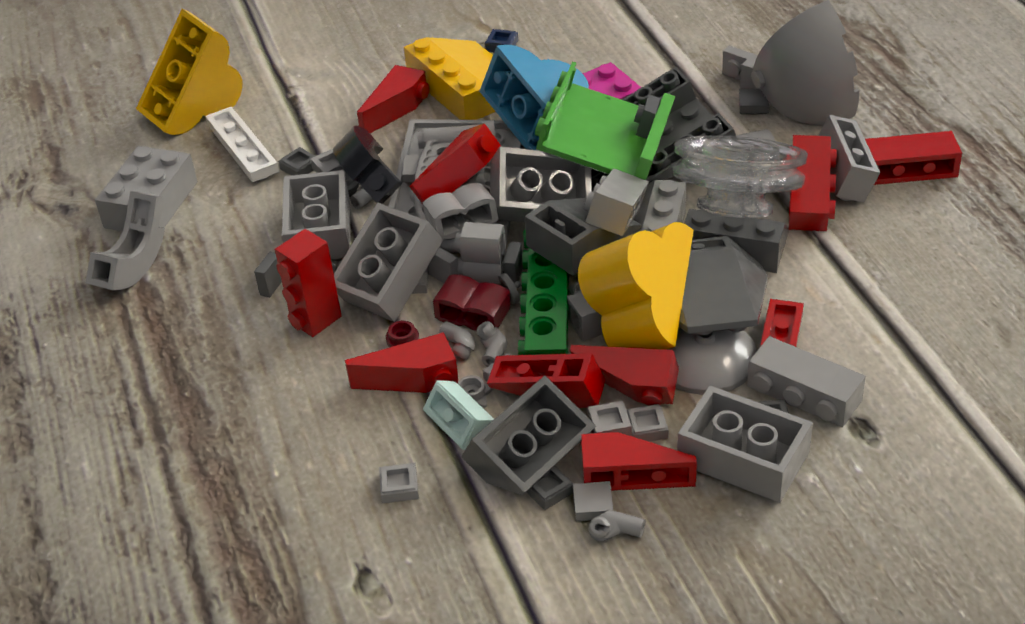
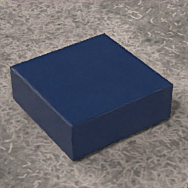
M492 29L485 42V49L488 52L494 53L498 45L516 46L519 40L518 32Z

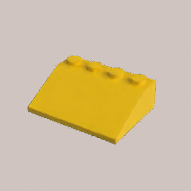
M426 37L404 46L406 67L424 70L426 81L429 84V94L460 120H478L496 112L479 91L493 55L476 41Z

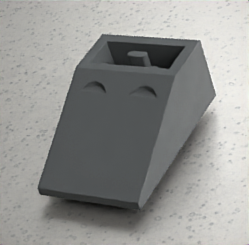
M587 198L549 200L525 216L527 247L574 276L578 273L579 263L586 253L634 234L642 228V225L633 220L624 235L620 236L585 223L588 211L583 209Z

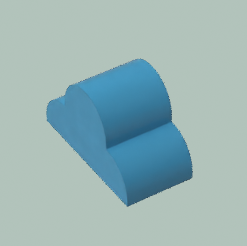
M496 46L479 91L525 149L536 150L539 136L534 135L540 117L542 118L547 102H550L553 89L558 84L561 72H568L570 64L553 59L540 60L530 51L518 46ZM575 68L576 72L573 83L589 89L586 77Z

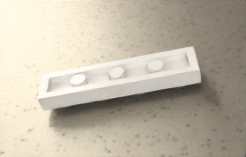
M232 107L205 116L208 127L252 182L265 179L279 172L276 160Z

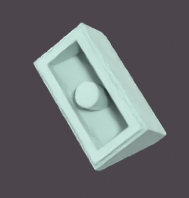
M437 380L423 408V411L462 450H465L471 439L494 420L489 413L454 381Z

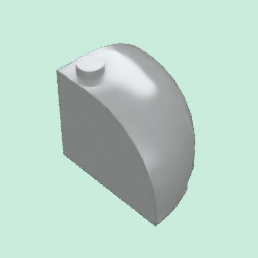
M829 0L805 10L775 32L757 55L751 73L754 86L757 89H761L764 96L775 109L794 121L808 125H824L828 115L850 119L856 115L859 104V90L854 89L853 77L858 75L853 51L847 53L842 35L846 34V31Z

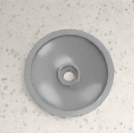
M678 327L676 347L667 349L674 351L679 365L676 388L699 395H704L710 385L728 392L744 384L748 379L749 360L757 352L754 341L744 330L736 332L726 329L713 331L708 335H696L694 333L688 334L680 327Z

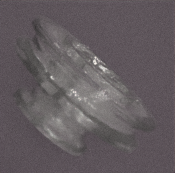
M694 136L679 139L674 143V152L681 156L682 160L673 164L672 174L682 181L707 188V194L698 197L697 207L711 214L737 218L766 217L773 214L774 206L773 203L765 199L767 193L799 189L805 184V175L797 170V167L807 163L808 153L790 144L739 136Z

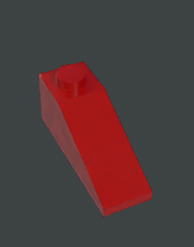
M395 65L358 109L359 126L372 133L416 110L429 94V84L426 81L425 71Z
M485 123L464 130L409 187L422 204L433 195L452 193L486 166L501 145Z
M444 332L344 360L351 389L428 393L432 391L437 380L454 381L456 383L459 381L456 358Z
M571 345V354H593L606 379L605 384L648 406L673 404L679 372V365L673 350Z
M592 353L496 356L487 384L490 388L522 396L543 376H546L578 408H588L599 405L606 379Z
M619 432L581 434L584 483L610 481L611 491L696 487L697 460L694 455Z

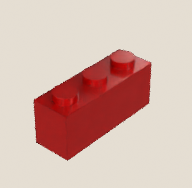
M952 131L865 139L880 171L874 185L956 178L959 175L962 151Z
M793 135L789 230L827 231L828 219H835L836 200H830V193H835L836 174H830V168L836 167L837 149H831V136Z
M303 229L274 250L278 263L276 268L281 276L283 285L282 294L287 302L289 311L288 320L295 329L302 330L311 337H314L341 318L342 314L328 242L309 230Z

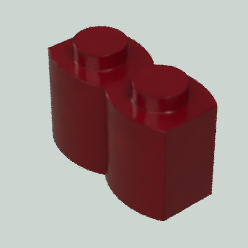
M449 275L433 299L434 317L443 323L447 321L457 326H466L476 332L478 326L487 321L491 322L494 328H499L511 308L510 291L498 284L489 282L479 283L468 276Z

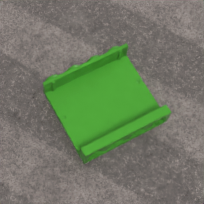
M572 61L568 72H561L558 84L553 89L550 102H547L543 116L538 121L534 134L539 136L536 150L609 174L614 168L646 180L676 96L667 93L663 94L648 138L637 136L636 132L639 123L634 122L638 105L574 84L573 79L577 63Z

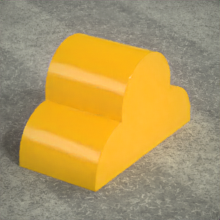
M181 9L136 110L163 132L179 135L195 127L203 115L207 116L228 107L233 108L240 98L243 83L240 73L228 64L230 49L226 38L191 12Z
M674 222L651 232L639 231L589 251L582 257L578 267L579 286L587 303L602 315L601 328L608 347L666 350L676 347L694 231L691 227L681 222Z

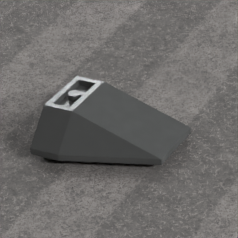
M728 236L692 240L679 327L688 334L708 335L717 330L728 329L737 332L743 331L747 327L758 326L768 283V275L761 263Z

